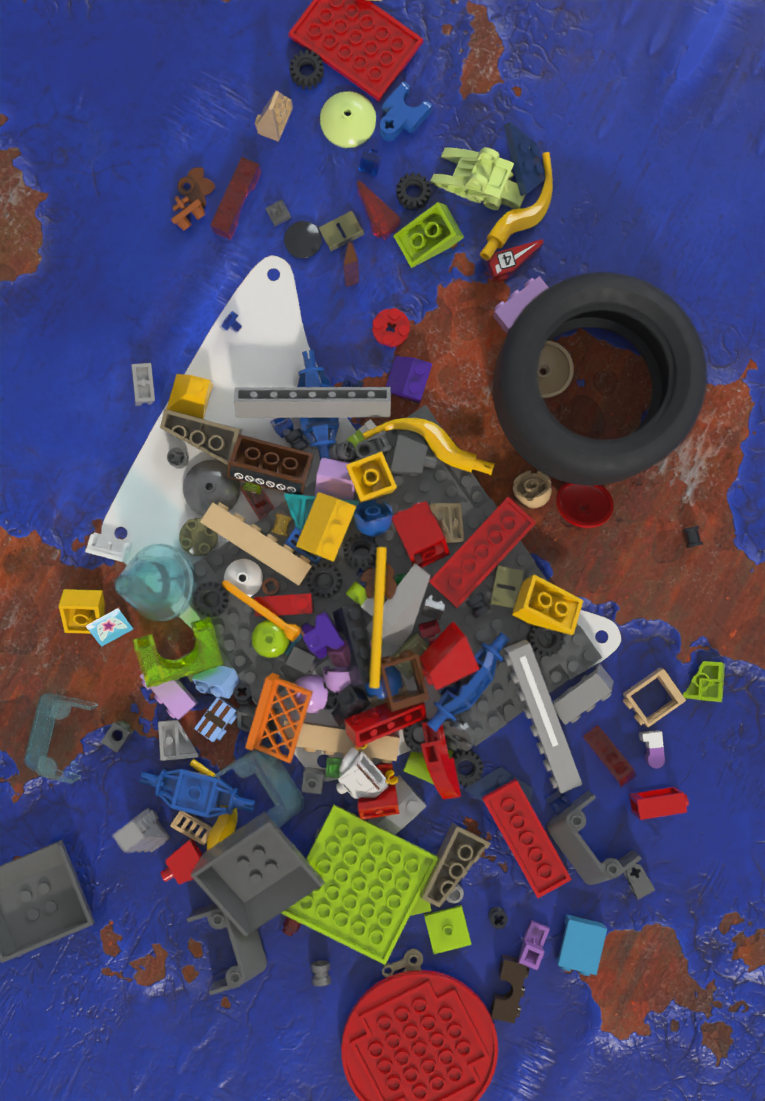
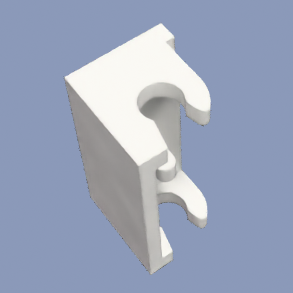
M94 532V534L90 535L85 552L127 563L132 542Z

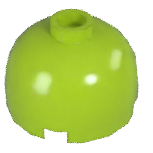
M264 620L257 624L251 636L252 646L255 651L266 658H275L284 654L291 641L286 637L284 630L270 620Z

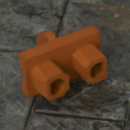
M176 196L175 200L177 203L172 208L175 212L182 208V211L172 217L171 221L174 224L177 223L184 231L192 225L186 217L187 214L192 212L197 220L203 217L206 213L201 206L202 202L200 199L197 198L186 207L185 204L190 199L186 196L181 200Z

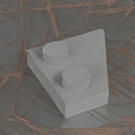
M178 720L158 721L161 761L198 757L196 749Z

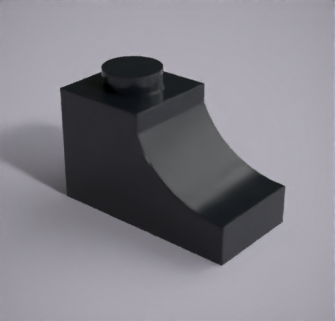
M349 684L336 696L338 704L331 714L339 728L345 729V719L362 713L371 702L362 689L358 687L352 688V685Z

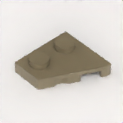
M461 503L430 504L432 513L446 542H465Z

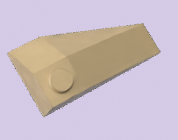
M275 91L263 108L261 115L258 114L255 120L258 134L279 142L293 109L291 99Z

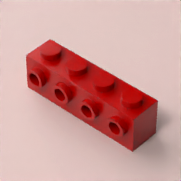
M421 702L395 711L389 710L386 703L354 715L345 719L347 736L357 748L426 719L425 703Z

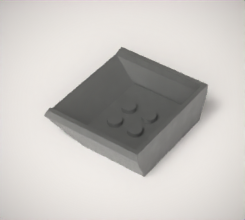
M263 812L206 851L191 872V877L244 936L250 934L326 884L266 812Z
M63 840L0 866L1 963L95 923Z

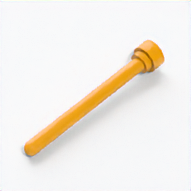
M222 581L223 588L284 630L289 640L293 642L299 636L302 630L299 626L286 623L229 581Z

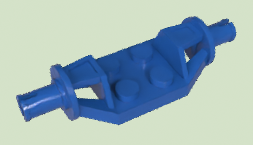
M309 350V359L307 351L302 352L305 369L298 372L300 377L297 387H333L324 374V368L316 367L314 351ZM338 417L300 418L301 429L311 443L310 448L318 449L320 461L321 458L325 457L330 459L329 449L337 444L335 439L340 426Z
M500 632L491 645L482 642V648L474 656L477 665L481 669L472 674V680L468 685L464 684L461 687L458 697L447 690L438 703H433L438 711L427 725L435 732L438 731L447 718L455 721L454 715L469 710L493 681L497 660L500 662L504 660L500 656V651L510 641L505 634ZM487 653L484 663L481 662V659Z
M163 769L159 776L143 771L140 776L142 779L139 780V783L156 787V796H160L172 809L207 818L227 813L232 815L236 808L250 813L254 809L252 806L255 805V800L239 797L238 788H232L217 777L186 769L172 771ZM166 789V790L171 791V792H173V793H172V795H171V794H169V793H167V792H165V791H163V790ZM218 805H225L228 807H218Z

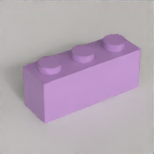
M540 276L535 280L531 278L524 284V289L521 291L516 290L509 296L510 300L506 303L502 301L494 308L493 317L506 333L509 332L521 311L537 295L549 288Z
M157 660L140 675L143 679L141 681L148 690L151 688L155 693V699L160 704H165L168 708L166 711L173 719H181L198 704L197 700L162 660Z

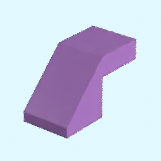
M530 920L523 938L519 963L538 970L545 952L543 945L550 930L549 927Z

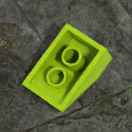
M439 202L393 235L411 268L449 249L464 238L447 205Z

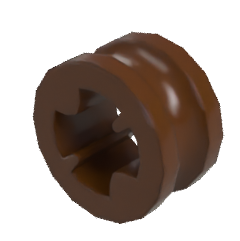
M267 578L262 583V590L267 595H275L280 589L279 582L274 578ZM270 581H274L276 589L268 592L267 582L270 584Z

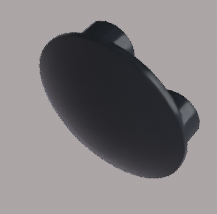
M296 222L285 232V247L294 258H309L319 252L321 248V233L310 222Z

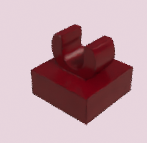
M437 619L418 624L422 638L428 637L430 644L437 639L436 634L441 633Z

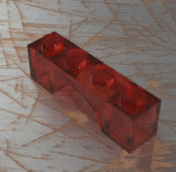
M241 157L210 224L213 233L231 240L238 225L242 205L248 193L255 188L261 175L259 164Z

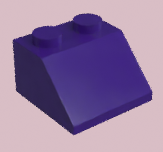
M395 356L386 387H390L391 395L420 404L432 363L411 357Z

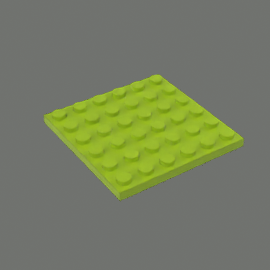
M333 804L306 858L326 884L283 911L282 914L385 965L438 860V856L364 819L361 820L360 817Z

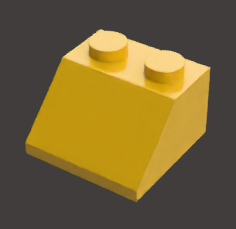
M382 452L346 465L360 502L383 497L393 493L397 488Z
M63 590L59 610L65 633L91 634L86 625L103 617L105 613L103 591Z

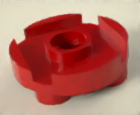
M397 308L385 309L379 312L373 320L372 332L374 338L381 345L389 347L402 345L407 340L410 332V322L407 316ZM390 323L396 326L393 333L386 330Z

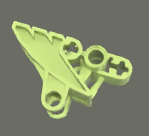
M484 147L479 152L459 148L444 149L441 157L458 165L453 176L433 174L430 184L444 188V190L456 193V195L468 198V200L476 203L483 201V204L492 210H499L501 204L513 209H520L525 195L520 196L518 184L511 181L513 178V173L511 172L514 165L513 162L499 158L498 152Z

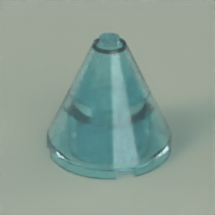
M152 544L142 548L134 555L116 579L115 589L143 617L152 621L175 619L182 615L192 603V595L196 589V582H193L192 574L194 568L189 558L180 549L168 544Z

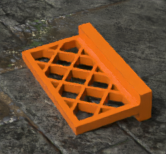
M271 673L265 679L245 748L250 751L256 749L291 763L313 691L280 679V675ZM279 685L286 687L289 694L281 697L278 692ZM302 693L307 695L305 702L299 704L294 694ZM291 697L295 706L287 709L283 699ZM277 702L280 703L283 712L276 714L272 708L273 704ZM297 709L300 719L294 722L289 712ZM285 714L290 724L282 727L278 717ZM273 719L278 729L271 732L267 723ZM288 727H292L295 733L294 737L288 739L284 731ZM280 731L284 741L277 744L273 734ZM269 737L273 746L268 748L261 745L263 738ZM286 744L289 749V755L282 754L279 746Z

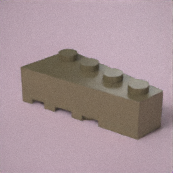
M164 409L160 428L226 465H228L239 434H242V429Z
M452 823L436 855L438 860L420 897L440 907L456 888L457 883L465 877L474 862L478 861L480 855L491 843Z

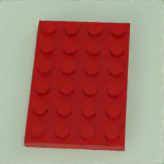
M313 0L288 33L289 38L306 50H309L310 53L312 51L315 52V56L318 54L320 60L322 59L324 63L379 102L423 44L424 40L369 0Z

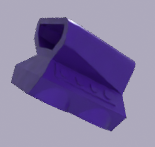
M326 612L317 615L315 626L305 623L300 627L306 645L318 659H323L327 656V646L332 649H339L345 645L344 640Z

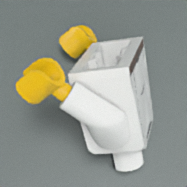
M367 744L358 748L356 746L354 748L351 747L344 756L339 768L340 775L338 780L340 783L336 785V788L340 794L349 792L355 799L361 797L375 798L388 788V784H396L398 777L395 776L390 779L394 775L393 770L387 771L384 776L363 751L359 753L360 749L367 747Z

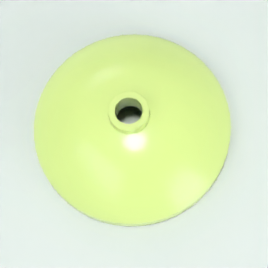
M351 91L337 93L325 102L321 110V129L325 137L337 146L344 148L360 146L371 137L375 130L376 113L374 107L366 97L359 93ZM346 112H350V113H351L350 116H345L344 114H345Z

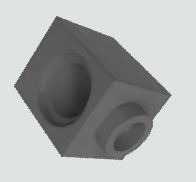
M294 646L286 664L308 674L309 671L313 672L318 661L315 660L316 656Z
M123 720L120 722L116 721L112 724L101 743L118 753L123 749L134 731L130 729L131 726ZM116 730L122 732L123 737L121 740L116 739Z
M306 767L303 775L302 792L321 794L324 788L326 770Z

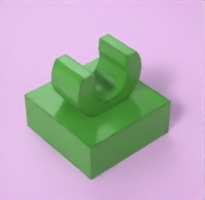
M327 757L326 777L339 778V768L343 758Z

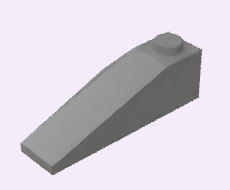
M416 563L397 586L394 597L391 600L388 599L383 608L382 641L397 647H401L412 633L431 576ZM373 619L366 627V630L369 631L371 634Z
M400 775L397 776L398 782L395 784L400 814L369 818L368 822L394 835L426 807V802Z

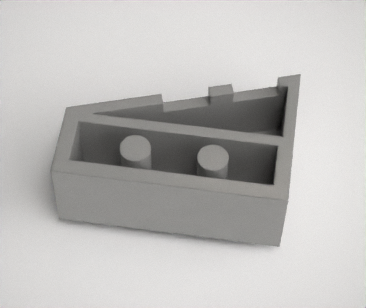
M600 663L595 667L596 670L588 676L584 675L579 683L568 688L552 702L556 714L565 725L569 722L574 723L581 717L580 714L585 710L586 712L591 711L596 706L595 703L600 699L604 701L611 696L610 692H612L614 681Z

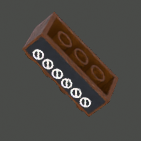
M239 434L228 462L227 477L289 494L303 495L312 469L314 454Z

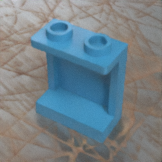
M566 914L564 921L566 928L559 957L556 956L558 966L565 971L577 970L585 976H590V974L597 975L607 932L606 926L603 923Z

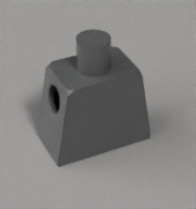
M398 435L390 472L392 474L422 475L423 466L435 469L437 457L426 455L428 446Z

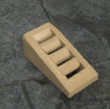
M179 811L170 825L202 845H205L208 835L212 829L211 825L197 816H192L191 813ZM183 817H186L187 819L185 820L183 825H181L180 821ZM190 820L193 821V824L190 827V829H187L186 826L188 825ZM198 824L200 825V828L195 834L193 833V830ZM204 828L207 829L204 836L202 838L199 837L202 830Z

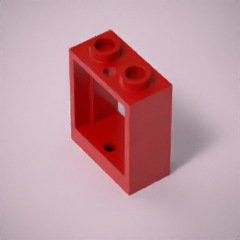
M675 787L629 794L632 814L640 820L686 813V806H689L687 795Z

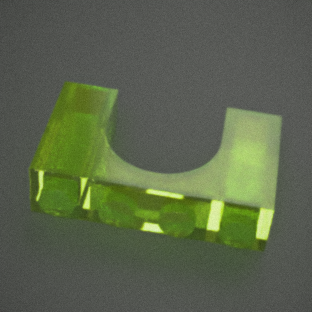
M210 617L191 622L195 637V647L188 656L179 660H168L161 657L157 652L152 634L133 640L147 688L223 665Z

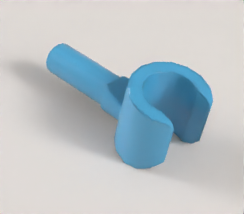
M301 632L299 636L293 642L290 643L288 649L284 653L285 655L289 656L294 646L303 638Z

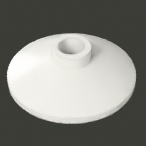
M239 559L227 567L224 580L229 581L248 596H253L262 586L263 574L255 562L248 559ZM242 574L246 576V580L244 582H241L239 580V577Z

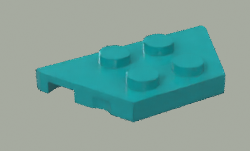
M285 493L284 497L295 526L302 531L316 497ZM340 499L354 506L359 504V501Z

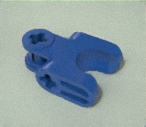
M402 82L382 106V110L387 114L380 121V136L385 141H393L403 129L412 134L432 111L433 105L428 101H424L418 107H409L405 104L404 100L408 97L410 85L406 82Z

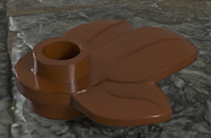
M196 167L189 171L187 177H182L178 181L177 187L182 195L190 199V203L199 198L202 202L201 206L204 207L206 206L205 195L212 193L216 186L211 180L203 178L204 168ZM186 183H189L191 186L189 190L184 188Z
M386 563L387 574L385 576L384 596L391 600L396 593L397 584L393 579L395 574L393 567ZM376 568L367 569L360 578L363 582L367 583L365 591L369 599L374 598Z

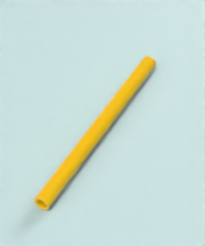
M377 547L369 688H379L387 551V548Z

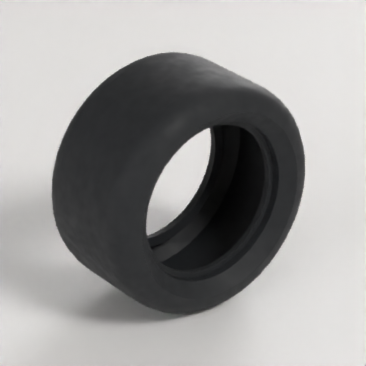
M594 272L570 277L552 285L537 295L521 311L510 328L497 357L493 376V399L498 421L514 449L529 464L546 475L560 481L578 485H604L619 482L635 476L665 459L690 433L699 416L706 393L707 364L705 352L699 334L689 316L671 296L660 288L637 277L612 272ZM595 327L617 333L634 345L647 364L652 382L650 407L639 428L633 434L619 439L596 440L575 434L561 425L546 407L538 385V362L546 341H551L569 330Z

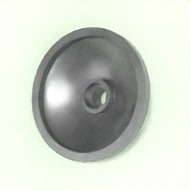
M206 460L196 464L188 471L183 483V494L189 507L196 513L204 516L212 503L216 505L219 502L229 508L227 512L235 506L240 496V481L227 477L228 465L218 460ZM208 484L213 485L212 490H207L206 487Z

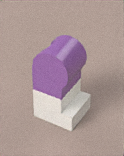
M659 730L639 732L640 740L646 744L645 762L653 768L662 767L665 763L662 732Z

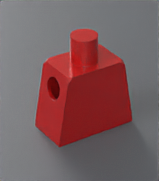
M188 839L165 860L168 867L160 872L165 882L175 878L178 884H182L193 879L191 872L203 855L195 840Z

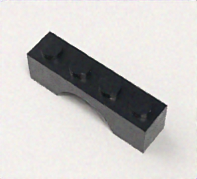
M360 604L341 607L332 613L337 631L344 635L349 645L350 664L347 670L352 688L367 685L370 682L371 645Z

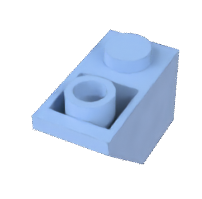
M221 665L192 677L196 689L201 693H210L216 697L228 699L232 695L234 688L241 682L233 668Z

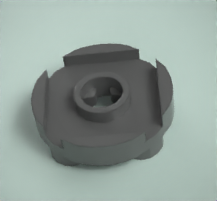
M455 717V721L447 718L443 722L447 746L453 751L457 749L469 751L475 744L476 735L467 723L462 725L458 722L459 718Z

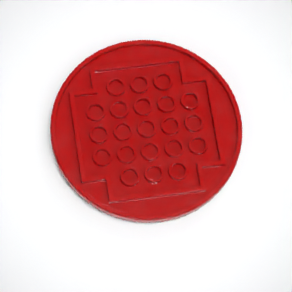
M407 971L392 975L376 983L356 1002L347 1018L342 1035V1064L347 1081L360 1101H478L488 1088L497 1065V1033L484 1002L463 982L435 971Z

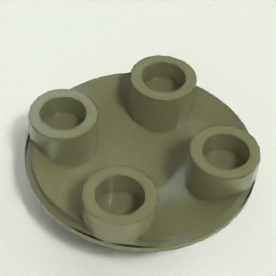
M202 518L188 520L182 526L179 533L181 547L193 556H204L210 553L215 548L218 540V534L200 522Z

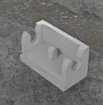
M151 363L132 364L135 406H141L143 403L151 405L155 401Z

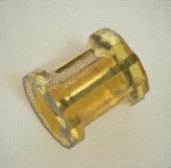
M275 513L276 520L270 532L287 537L286 530L292 518Z

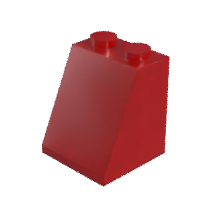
M427 501L416 503L407 510L398 511L392 517L393 525L412 566L416 563L422 568L450 555L446 539Z
M455 622L450 623L419 657L423 676L428 685L432 684L436 690L479 670L468 640Z

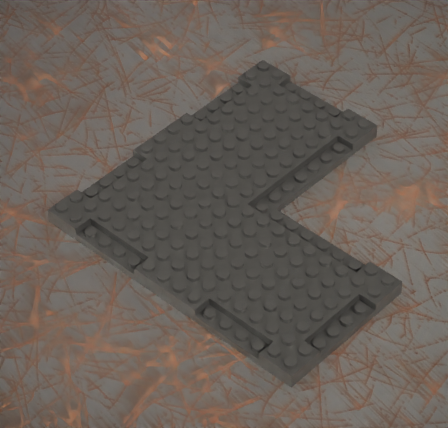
M426 405L407 417L425 419L440 426ZM395 429L388 431L385 435L390 446L394 448L383 454L390 471L398 435L428 446L426 455L436 457L428 442L416 432ZM366 447L359 451L362 456H367L370 453ZM355 455V457L352 460L345 462L353 463L355 461H358V459ZM438 458L435 469L423 466L422 475L392 474L397 486L395 491L374 499L377 500V504L388 503L392 507L393 516L398 511L407 510L414 504L427 501L429 507L433 503H461L465 542L497 509L493 500L489 498L472 472L450 466ZM316 480L305 487L303 495L315 496ZM355 490L354 499H353V500H354V501H359V503H362V502H360L359 497H358V495H357V493H356V490ZM286 501L254 523L262 529L261 534L267 536L269 533L278 539L277 544L282 547L296 527ZM353 515L334 562L322 557L318 563H329L339 570L342 578L340 590L328 598H320L312 594L313 613L278 615L286 623L296 624L299 627L305 623L315 626L317 615L326 612L336 627L332 612L344 606L357 604L346 592L355 581L366 589L367 583L360 579L364 571H362V568H359V571H355V566L351 569L346 564L343 551L345 541L349 542L348 538L350 536L353 539L354 534H358V537H361V532L355 525ZM392 522L390 528L385 533L374 538L378 543V547L387 548L386 563L393 567L395 572L393 579L395 580L396 574L408 573L413 566ZM294 539L291 540L293 543L297 544V541H295ZM230 541L172 579L196 613L198 611L194 609V604H192V595L195 593V589L206 582H215L222 586L227 567L239 559H248L255 562L262 571L263 581L267 578H274L280 584V589L275 595L265 594L261 586L256 594L250 596L252 599L254 597L312 593L308 589L307 578L299 586ZM521 541L498 564L503 567L524 571L522 582L533 574L547 581ZM465 542L447 543L450 555L422 567L431 575L430 579ZM359 548L354 551V554L360 557L369 553V550L366 548ZM297 551L293 552L297 557L301 556ZM308 552V553H310L311 555H313L314 557H316V558L318 557V555H315V554H313V553H311V552ZM312 561L309 563L313 567L316 565ZM495 567L458 608L428 582L412 633L406 641L415 632L422 638L418 624L435 620L434 618L421 615L425 601L430 595H433L432 601L439 602L441 597L443 598V604H445L441 619L437 620L441 633L450 623L455 622L466 636L474 656L482 648V642L491 645L500 632L510 639L504 648L522 640L529 642V630L532 629L533 624L513 616V608L489 604L496 571ZM328 573L318 575L317 584L319 587L327 588L331 585L332 578ZM244 574L240 575L239 580L244 582L246 576ZM270 581V584L267 582L268 592L276 589L274 581ZM497 584L498 588L515 590V587ZM226 590L229 595L227 609L222 614L216 617H205L199 613L197 615L238 673L240 680L243 684L250 687L251 696L258 704L265 679L271 673L280 675V679L290 683H294L298 678L306 674L287 665L286 662L289 656L285 654L275 658H266L255 651L251 640L253 630L257 624L268 619L264 616L255 617V610ZM214 592L206 593L203 598L204 604L207 607H214L218 602L217 595ZM482 592L485 596V602L492 609L475 619L472 614L473 611L467 606L466 601ZM360 606L365 627H367L373 617ZM576 624L573 635L563 633L565 635V642L562 645L563 648L558 653L552 656H543L533 651L548 693H551L602 658L578 624ZM545 630L540 633L539 641L542 645L548 646L553 642L554 637L550 631ZM339 632V634L341 635L342 639L345 641L346 638L344 637V635H343L341 632ZM428 637L422 638L429 646L431 645ZM303 638L295 645L312 653ZM504 648L500 651V656L503 659V655L506 654ZM328 653L323 659L315 658L318 661L315 668L330 658ZM487 653L481 659V662L484 663ZM497 660L493 681L473 706L467 711L454 715L459 718L458 722L462 725L467 723L476 735L475 746L507 725L510 720L522 713L523 708L526 707L524 701L521 702L517 695L518 685L513 683L510 676L512 669L510 666H507L505 660L502 662ZM473 673L438 689L437 692L442 697L449 690L458 697L460 695L459 690L464 684L468 685L472 680L471 676ZM279 685L278 692L280 693L286 687Z

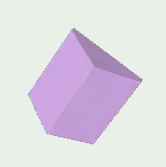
M321 458L316 479L315 496L320 492L337 499L353 500L355 488L346 469V465L350 463Z

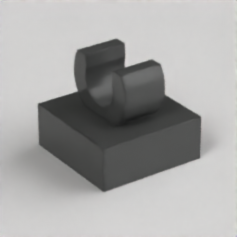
M282 200L265 208L275 227L291 219V215Z
M430 595L425 601L421 615L440 620L445 607L443 598L440 597L439 602L432 601L433 595Z

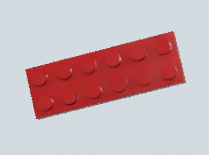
M507 497L429 580V583L458 608L530 531L536 522L511 498Z
M516 778L482 797L537 898L572 880Z

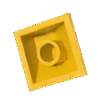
M176 374L166 410L204 419L213 383L211 380L193 375Z

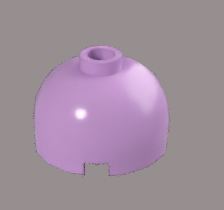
M329 665L323 668L324 683L332 692L339 694L351 684L347 670L348 666L335 665V668L330 669Z
M304 675L294 683L313 691L307 713H319V709H323L326 705L328 691L327 688H324L322 682H325V680L320 675ZM302 693L294 694L299 704L305 702L307 695Z

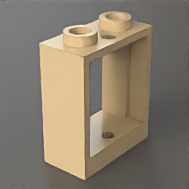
M658 668L622 693L625 698L623 700L624 704L629 710L633 709L636 714L634 716L636 721L646 727H650L686 701L663 668ZM657 678L672 700L646 718L631 696Z

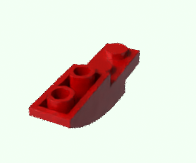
M428 722L422 723L425 743L421 744L422 752L430 777L437 791L443 799L461 797L454 757L449 758L443 724L435 732L427 725Z

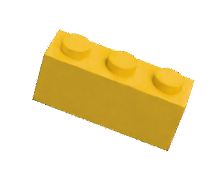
M318 492L296 547L334 562L356 506Z

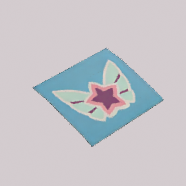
M119 608L86 625L101 646L133 630Z

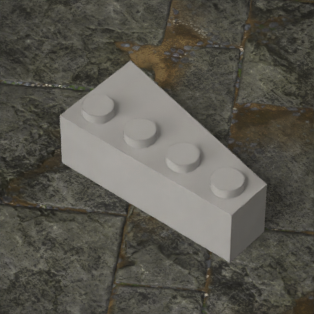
M149 807L113 835L124 852H153L171 839L158 821V814L153 809L150 810Z

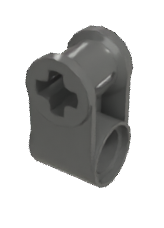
M386 431L377 433L369 439L360 442L356 446L355 451L357 459L361 460L379 452L385 454L393 450V446H390L385 436L387 434ZM361 447H366L370 453L367 456H362L358 450Z
M635 863L623 872L637 900L655 891L650 879L638 863Z

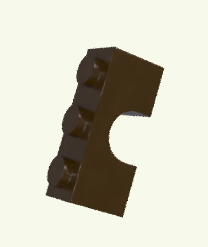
M502 954L498 975L501 980L510 982L511 988L505 994L494 993L490 1008L492 1019L514 1024L516 1017L519 1018L521 1005H519L520 998L524 997L525 986H523L524 978L527 979L529 974V967L519 963V958Z

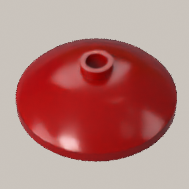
M566 482L560 487L556 496V506L561 516L569 523L578 527L594 528L601 526L609 520L613 513V498L603 485H578Z

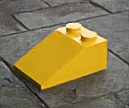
M533 574L522 582L512 615L529 624L573 635L583 600Z

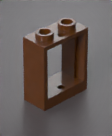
M411 650L400 652V656L381 658L380 681L387 708L391 711L429 700L419 656L411 652ZM410 660L417 691L392 698L385 668Z

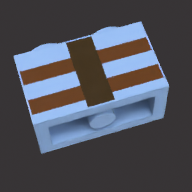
M217 697L194 729L212 742L216 739L221 740L227 732L224 729L228 723L232 725L237 718L236 712L238 708L223 697Z

